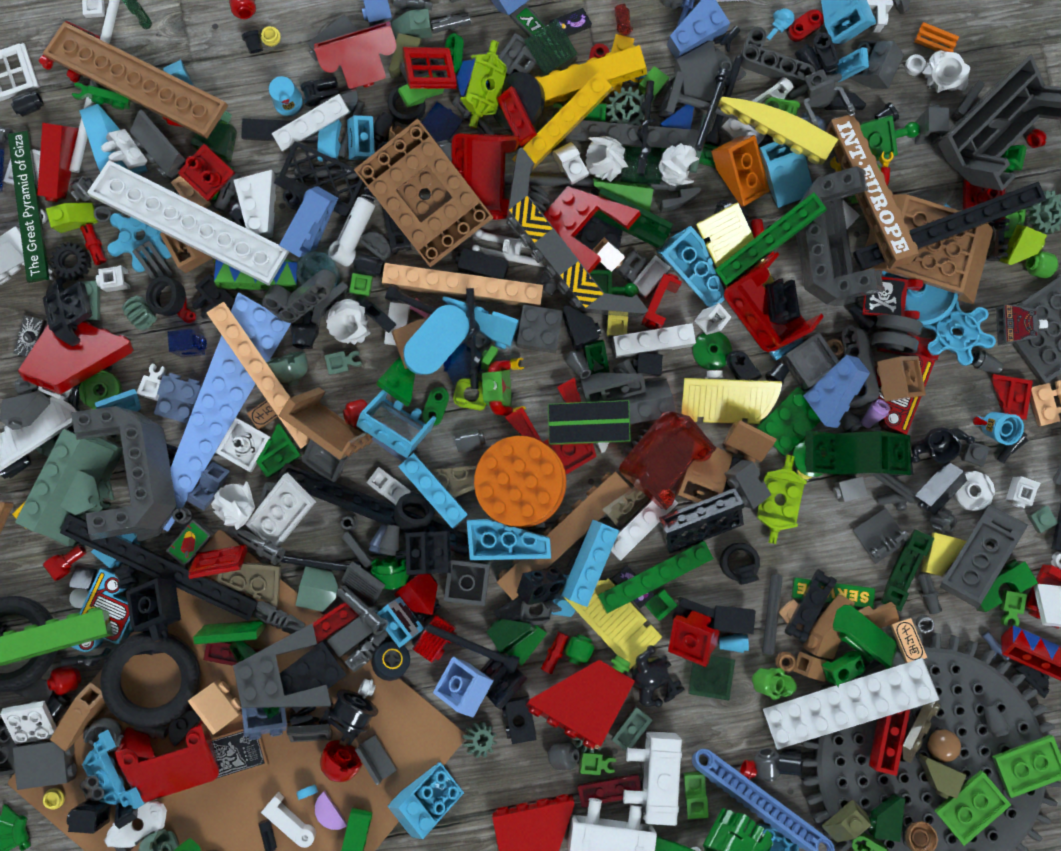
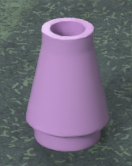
M881 399L872 402L861 420L863 426L871 428L874 424L888 416L890 411L889 405Z

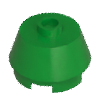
M397 554L395 556L387 555V559L382 561L376 558L371 563V574L385 584L384 589H397L408 582L409 575H406V559L397 560L396 556H399Z

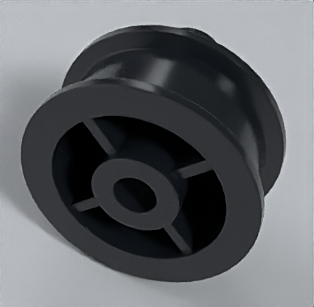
M345 689L339 690L337 692L338 699L328 709V716L342 724L343 729L353 733L354 730L367 732L370 729L369 722L372 717L378 714L377 707L367 698L363 699V696Z

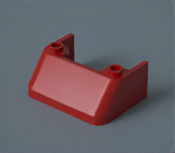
M778 252L756 264L724 291L725 300L761 349L766 352L776 351L812 332L824 317L821 313L805 321L800 315L799 318L785 325L770 322L766 289L762 284L769 279L770 272L768 268L779 256Z

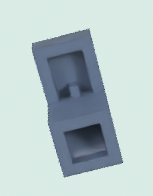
M212 462L202 472L200 483L188 495L187 501L205 510L215 499L214 495L222 488L230 471Z

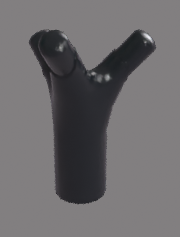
M734 26L727 35L715 40L714 43L726 44V51L729 52L731 42L740 32V28Z

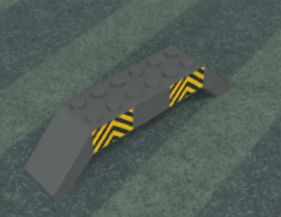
M521 147L517 151L506 217L508 219L506 223L512 231L516 230L519 233L521 243L525 247L529 246L533 251L531 253L532 257L537 263L541 262L544 265V272L550 279L554 278L558 283L556 287L562 295L566 294L570 300L568 302L573 309H578L581 313L636 318L648 312L649 310L637 295L626 297L604 293L528 196L529 179L535 163Z

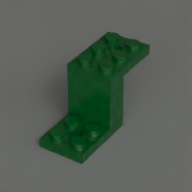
M806 431V472L834 475H911L910 435L882 431L836 434Z

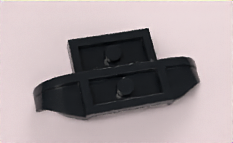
M60 277L48 287L46 296L42 298L49 330L53 331L65 343L75 346L81 341L73 331L78 329L77 325L93 315L85 284L78 281L68 289H64L62 285L66 283V279Z

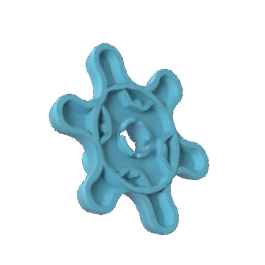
M120 213L111 215L110 223L113 227L119 229L120 233L119 238L108 245V253L117 257L122 253L131 254L132 268L136 272L145 271L144 267L132 251L150 240L163 259L172 257L160 236L162 232L132 217L126 218ZM145 231V237L142 240H137L136 232ZM147 246L145 249L148 251L150 255H152L153 252ZM139 251L141 256L147 262L146 256L143 254L142 251Z
M957 300L954 308L946 317L934 324L923 326L932 330L936 336V339L928 344V352L931 355H939L942 351L949 350L956 354L960 365H970L973 361L971 350L974 346L989 349L996 344L994 336L986 334L980 329L981 322L988 318V311L983 307H978L971 313H965L960 309ZM952 329H960L962 335H953Z

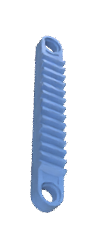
M701 749L693 754V766L709 778L710 782L715 783L717 787L729 793L730 797L742 803L745 808H749L750 812L756 813L758 818L764 819V822L769 823L772 828H776L777 832L783 833L785 838L791 839V842L797 844L799 848L805 851H819L818 846L820 843H823L827 851H835L830 839L710 750ZM700 755L707 757L708 764L706 766L701 765L699 762Z

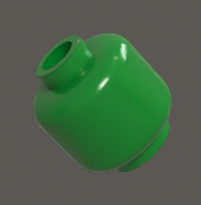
M577 634V636L570 638L565 654L570 657L569 662L580 666L581 662L589 663L595 646L592 644L591 639Z

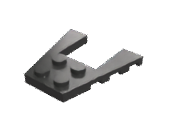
M313 624L233 665L242 708L331 707L327 685L285 696L278 668L277 655L317 645Z

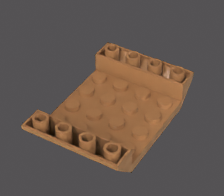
M893 195V200L896 206L900 208L901 217L909 227V230L959 212V210L911 195ZM987 223L919 249V254L911 263L889 269L885 262L872 268H875V271L881 270L908 279L922 280L924 284L958 294L957 300L974 304L993 229ZM871 229L865 247L877 243Z

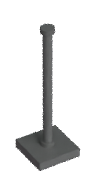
M677 71L669 79L659 117L666 119L672 115L678 102L708 111L710 103L681 94L680 90L685 73ZM717 106L716 114L738 120V117L732 114H725Z

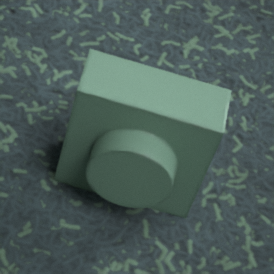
M1043 506L1027 515L1037 533H1042L1058 524L1048 506Z

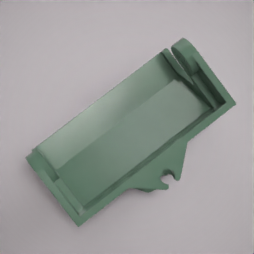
M63 429L15 523L66 546H76L77 541L60 534L66 518L69 514H73L86 520V513L99 512L111 507L110 504L104 503V498L115 499L110 478L123 454V448L102 437L77 440L75 433Z

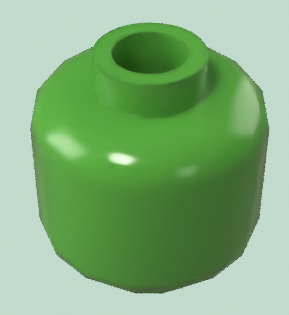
M1039 251L1038 254L1027 258L1025 265L1030 275L1049 278L1058 269V259L1053 253Z

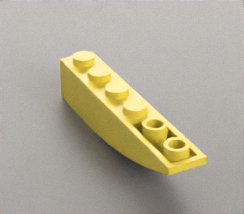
M722 97L718 104V107L725 114H732L738 117L741 123L754 126L755 130L760 134H768L773 137L776 143L785 144L790 147L792 152L805 155L813 164L822 165L838 141L834 136L806 120L765 104L729 97Z

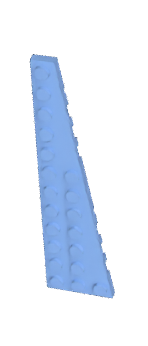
M238 292L231 313L265 362H267L273 356L291 323L281 320L265 307ZM222 335L170 468L177 509L183 508L188 495L195 488L202 472L208 466L255 386V382ZM173 517L168 521L164 530H170L175 522Z

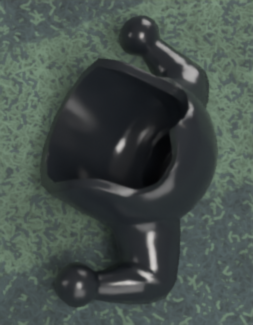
M934 428L927 433L923 440L913 444L911 448V461L918 463L920 462L919 454L928 453L936 462L948 463L959 456L962 450L959 440H965L967 444L975 443V438L968 436L959 428Z
M649 645L646 651L636 657V664L632 670V679L635 680L634 684L639 688V701L642 706L661 707L663 701L660 698L653 700L652 695L654 690L668 683L669 673L661 658L658 656L649 657L650 654L655 653V647Z

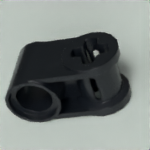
M732 351L726 356V364L736 380H759L762 377L760 371L751 362L746 353Z
M783 749L779 756V774L801 776V750Z

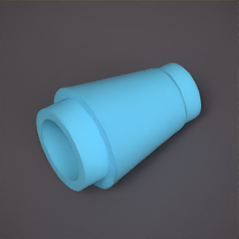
M738 633L719 637L720 649L740 653L749 651L748 634Z

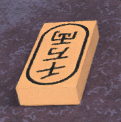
M911 618L890 625L905 663L920 658H927Z

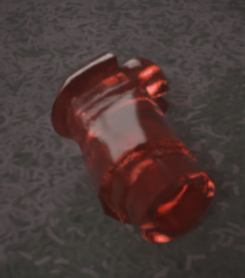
M626 4L617 5L614 8L617 32L619 35L627 36L633 31V27L630 26V10L626 7Z

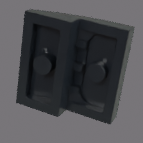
M489 659L480 671L493 680L486 696L495 707L501 710L526 681L527 677L517 667L513 673L506 670V667L503 666L504 664Z

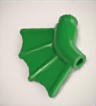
M6 804L3 805L0 816V851H10L19 846L21 851H24L31 847L30 837L26 830L28 818L23 815L19 816Z

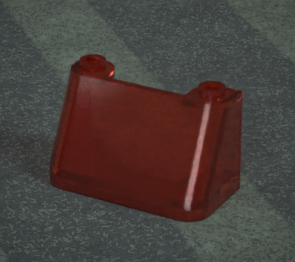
M668 411L658 418L624 459L619 467V471L657 506L667 510L675 500V494L670 489L694 460L698 462L708 460L716 450V447L690 416Z

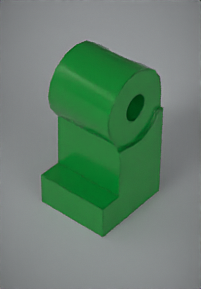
M850 651L832 663L827 661L821 665L826 680L838 688L840 684L852 680L865 671L863 659L858 651Z

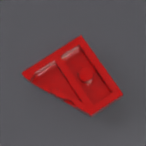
M992 374L991 381L1002 413L1014 414L1024 421L1027 420L1033 381Z

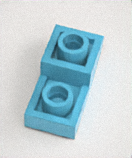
M339 119L319 131L317 145L318 152L336 160L338 159L341 147L338 138L342 124ZM318 157L319 162L323 161L321 157Z

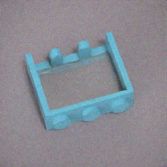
M382 390L360 413L356 426L397 453L408 458L424 437L431 432L436 417L433 416L425 424L419 420L422 413L419 408H415L410 415L402 409L403 403L398 400L394 404L386 399L388 393Z

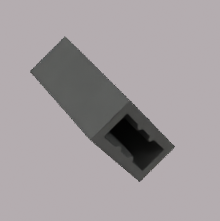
M51 740L23 743L14 747L13 755L17 790L64 784L75 779L77 767L73 760L74 744L66 752Z

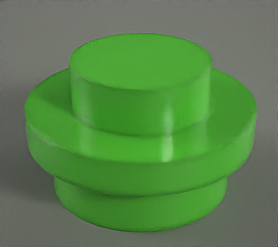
M616 655L615 659L612 658L611 662L614 663V669L621 673L624 671L629 672L630 662Z

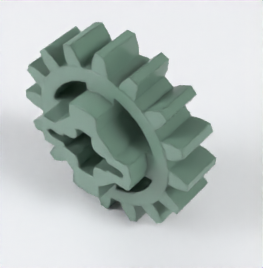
M622 87L621 93L614 91L615 98L609 97V101L612 104L606 105V108L611 110L607 113V117L612 116L610 123L641 125L640 120L644 121L645 117L641 112L644 94L639 96V89L632 92V87H629L628 91H625ZM625 97L624 101L616 103L620 98ZM635 98L639 102L640 106L635 105L632 99ZM629 101L630 109L633 110L629 111L626 118L625 110L622 108H626V105ZM615 112L620 113L623 117L622 121L617 118ZM634 115L638 116L635 120L629 122L631 117Z
M1047 190L1043 191L1047 200L1026 208L1030 211V214H1027L1026 217L1031 219L1028 224H1033L1034 230L1051 234L1060 230L1061 195H1055V191L1049 192Z

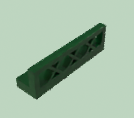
M603 188L600 190L599 197L638 209L641 215L629 229H626L600 210H597L593 216L660 250L662 249L671 232L673 223Z

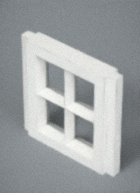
M24 43L16 44L0 50V59L4 60L7 69L6 72L0 74V78L8 75L12 85V89L3 92L0 86V101L36 90L39 84L26 45ZM17 54L21 67L11 70L7 57ZM23 71L26 84L16 87L12 74Z

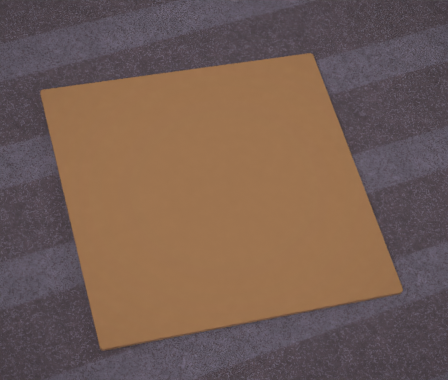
M218 530L199 553L239 546L240 544L224 530ZM247 550L244 562L263 564ZM193 561L188 565L187 568H191ZM218 574L206 577L217 581ZM280 578V595L277 610L281 609L283 612H287L288 615H293L305 623V627L324 616L320 611L295 606L298 592ZM177 588L181 620L168 625V633L182 639L195 653L201 671L198 693L220 679L221 682L224 681L229 686V692L233 698L236 697L240 701L233 666L203 660L206 644L195 645L193 636L206 624L242 622L247 620ZM238 591V592H241V593H243V594H245V595H247V596H249V597H251V598H253V599H256V600H258V601H264V602L270 604V602H267V601L262 600V599L259 600V599H257V598H254L253 595H250V594H248V593H246V592ZM253 613V615H252V617H251V619H250L249 621L259 620V619H257V618L254 617V613ZM266 623L265 629L257 639L243 640L242 642L250 647L265 649L291 634L283 632L281 628L277 629L271 626V623ZM134 630L130 636L141 632H135ZM334 633L333 635H331L330 637H328L327 640H329V639H330L332 636H334L336 633ZM360 644L340 657L344 663ZM314 646L277 655L279 672L281 673L313 649ZM166 653L134 655L124 665L121 673L123 692L131 702L138 706L146 708L162 706L171 701L180 689V668L176 661ZM370 659L368 663L356 672H353L348 667L350 673L327 689L330 703L335 704L338 699L337 692L339 690L345 689L358 693L364 679L373 680V684L376 685L371 697L367 696L366 698L377 707L378 714L372 717L369 722L370 729L367 732H361L351 745L357 748L359 744L377 734L397 767V771L384 778L379 785H376L366 767L362 764L359 772L347 782L329 780L320 767L323 749L330 741L339 740V744L346 746V743L350 740L347 737L344 742L340 739L344 734L333 725L330 726L332 740L291 742L287 735V729L283 731L282 735L274 737L270 736V733L261 734L269 760L268 765L158 798L155 801L163 803L167 809L165 826L162 829L172 831L178 840L179 846L191 838L200 846L202 851H265L258 823L268 819L261 812L279 791L284 796L282 803L302 822L312 825L316 829V837L312 845L303 848L271 822L277 845L274 851H341L347 826L340 830L328 829L317 820L315 815L317 798L325 790L347 823L352 807L373 812L364 851H376L399 822L387 807L390 802L404 788L438 762H441L444 766L465 739L462 736L466 735V733L401 678L393 681L379 678L373 671L372 659ZM102 669L91 681L100 690ZM108 707L94 720L108 717L114 718L122 727V735L127 727L134 728V726L118 719ZM292 707L285 708L286 721H290V713L295 712ZM316 707L314 711L306 715L318 717L320 721L328 707ZM242 714L214 735L209 730L211 738L242 729ZM63 715V716L60 718V720L55 724L56 727H58V725H59V723L61 722V720H62V718L64 717V715ZM324 720L321 725L327 724V721ZM319 721L313 722V723H308V724H317V725H320V724L318 723ZM169 733L164 740L161 738L153 739L148 735L155 757L188 747L186 736L175 747L170 741ZM83 734L74 743L73 760L77 767L75 779L64 784L17 790L15 773L9 779L8 785L84 851H116L114 847H107L104 842L108 830L115 823L116 805L111 804L110 822L94 834L68 832L69 825L66 822L68 813L86 800L80 788V783L88 777L82 764L93 748L89 741L87 743L84 742ZM115 749L108 753V755L113 758L115 762L114 768L117 774L123 778V786L127 790L130 788V785L122 770L118 769ZM314 784L317 786V793L298 800L297 791ZM51 788H59L65 795L63 805L55 810L48 809L43 804V796ZM136 818L133 820L132 826L135 830H141L144 823L141 819ZM141 841L130 851H138Z

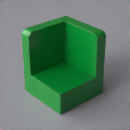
M664 589L659 590L645 604L658 621L662 620L678 606Z

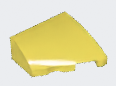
M932 533L931 536L934 537L927 556L923 558L921 572L943 576L956 560L967 541L939 533Z

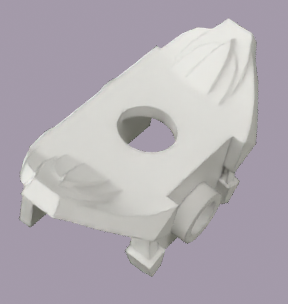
M155 800L144 802V805L138 808L137 817L144 823L141 830H135L132 822L120 829L113 823L104 839L107 847L131 848L142 841V838H145L146 835L161 830L165 826L166 807L163 803Z

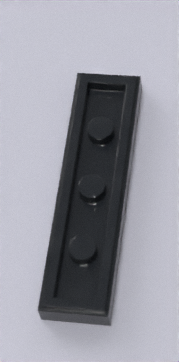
M243 118L241 138L243 140L276 141L272 133L292 121ZM319 131L301 142L318 143Z

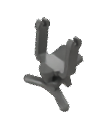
M824 70L817 71L805 76L806 83L789 93V98L795 99L808 91L809 98L805 99L804 108L811 124L818 127V121L811 107L824 108L836 97L841 98L850 117L855 115L854 106L850 103L843 88L835 87V82L842 79L840 73L826 76Z

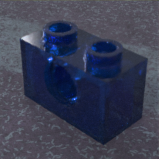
M193 329L167 331L169 352L180 357L205 355L207 340L202 334Z

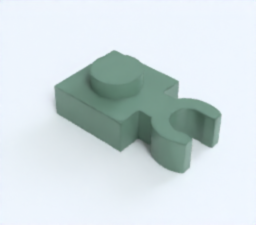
M345 351L325 355L328 374L331 376L348 372L349 365L360 367L362 365L361 361H353V358L360 355V352L353 351L349 356H346Z

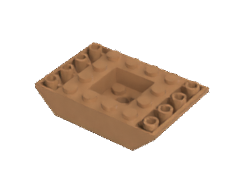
M416 119L354 169L430 267L493 219V216L419 119ZM424 188L429 189L431 192L428 200H422L419 196L420 191Z

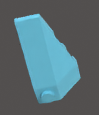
M95 104L79 111L96 164L101 172L109 160L108 156L116 152L115 150L103 152L101 146L109 142L106 139L109 132L120 129L99 104ZM123 161L114 162L128 169ZM146 165L128 169L138 175L148 171Z
M692 226L671 237L665 242L661 250L658 249L656 251L708 308L718 303L721 304L725 300L723 286L716 274L712 259L709 257L705 242Z
M443 297L442 300L445 305L456 306L466 314L467 307L465 302ZM476 306L474 309L475 320L480 326V332L488 337L491 342L495 343V347L503 350L506 347L511 349L519 328V320L495 311L491 315L488 314V311Z
M489 519L467 520L470 560L551 559L550 537Z

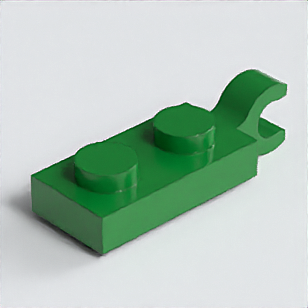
M81 83L74 84L75 88L82 90L79 94L72 93L73 98L77 100L89 97L96 104L103 105L107 103L118 110H124V108L130 110L131 100L116 92L90 85L87 87Z

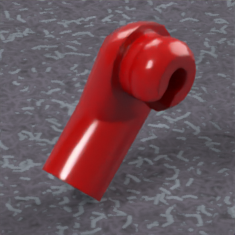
M186 298L184 306L177 313V316L185 323H193L196 320V314L187 308Z

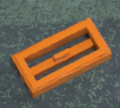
M923 22L914 42L935 51L953 52L959 36ZM921 36H924V37H926V38H929V39H931L932 41H929V40H927V39H924V38H922ZM937 43H941V44H944V45H946V46H949V48L944 47V46H942V45H939V44H937Z

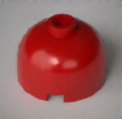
M339 740L330 741L323 749L320 758L321 771L331 781L347 782L359 772L363 763H361V759L356 753L354 746H348V743L344 746L339 744Z

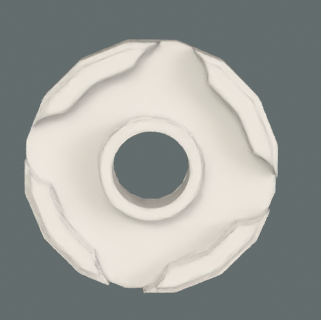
M965 472L967 482L953 495L955 501L965 510L979 511L985 509L991 504L995 495L993 482L987 475L980 472ZM973 485L978 488V494L975 497L970 494V488Z

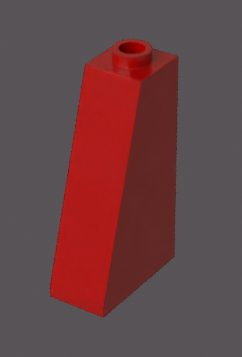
M42 122L37 195L44 196L46 201L58 202V199H66L72 172L69 168L79 128Z

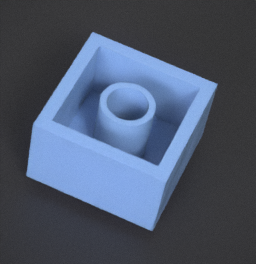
M452 657L433 693L458 713L474 717L493 680L470 663Z

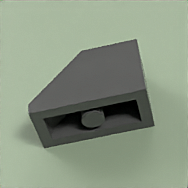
M40 391L4 399L1 403L0 421L12 430L30 426L48 407L50 399Z

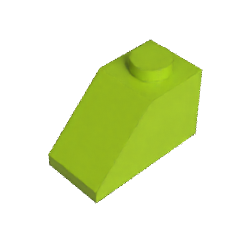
M63 203L46 208L51 228L59 233L78 229L83 225L85 227L86 224L98 223L94 217L95 207L93 203Z
M1017 225L1007 244L1008 250L1004 251V253H1008V257L1000 258L999 262L1013 265L1038 254L1045 245L1047 235L1027 226Z

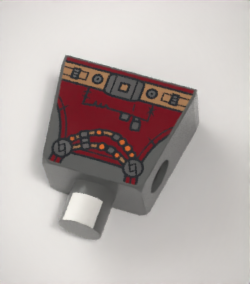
M1008 304L996 308L998 346L1032 340L1038 337V331H1046L1048 328L1047 319H1037L1036 309Z

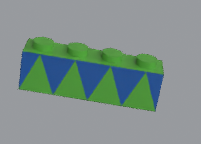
M218 260L215 261L214 282L217 288L268 290V285ZM284 260L270 285H279L287 291L298 289V263L293 260Z

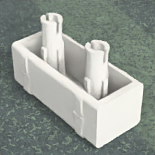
M646 731L645 749L626 748V761L644 762L643 791L624 790L623 803L642 804L641 816L646 824L677 825L682 739L676 733Z
M589 798L587 816L571 814L567 841L568 851H655L657 833L652 825L640 824L643 806L640 804H630L628 822L600 818L602 800L597 798Z

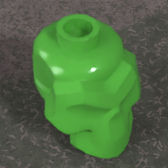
M780 667L760 668L752 677L755 691L770 696L773 700L779 699L781 696L788 697L797 688L794 679L789 675H785V671Z

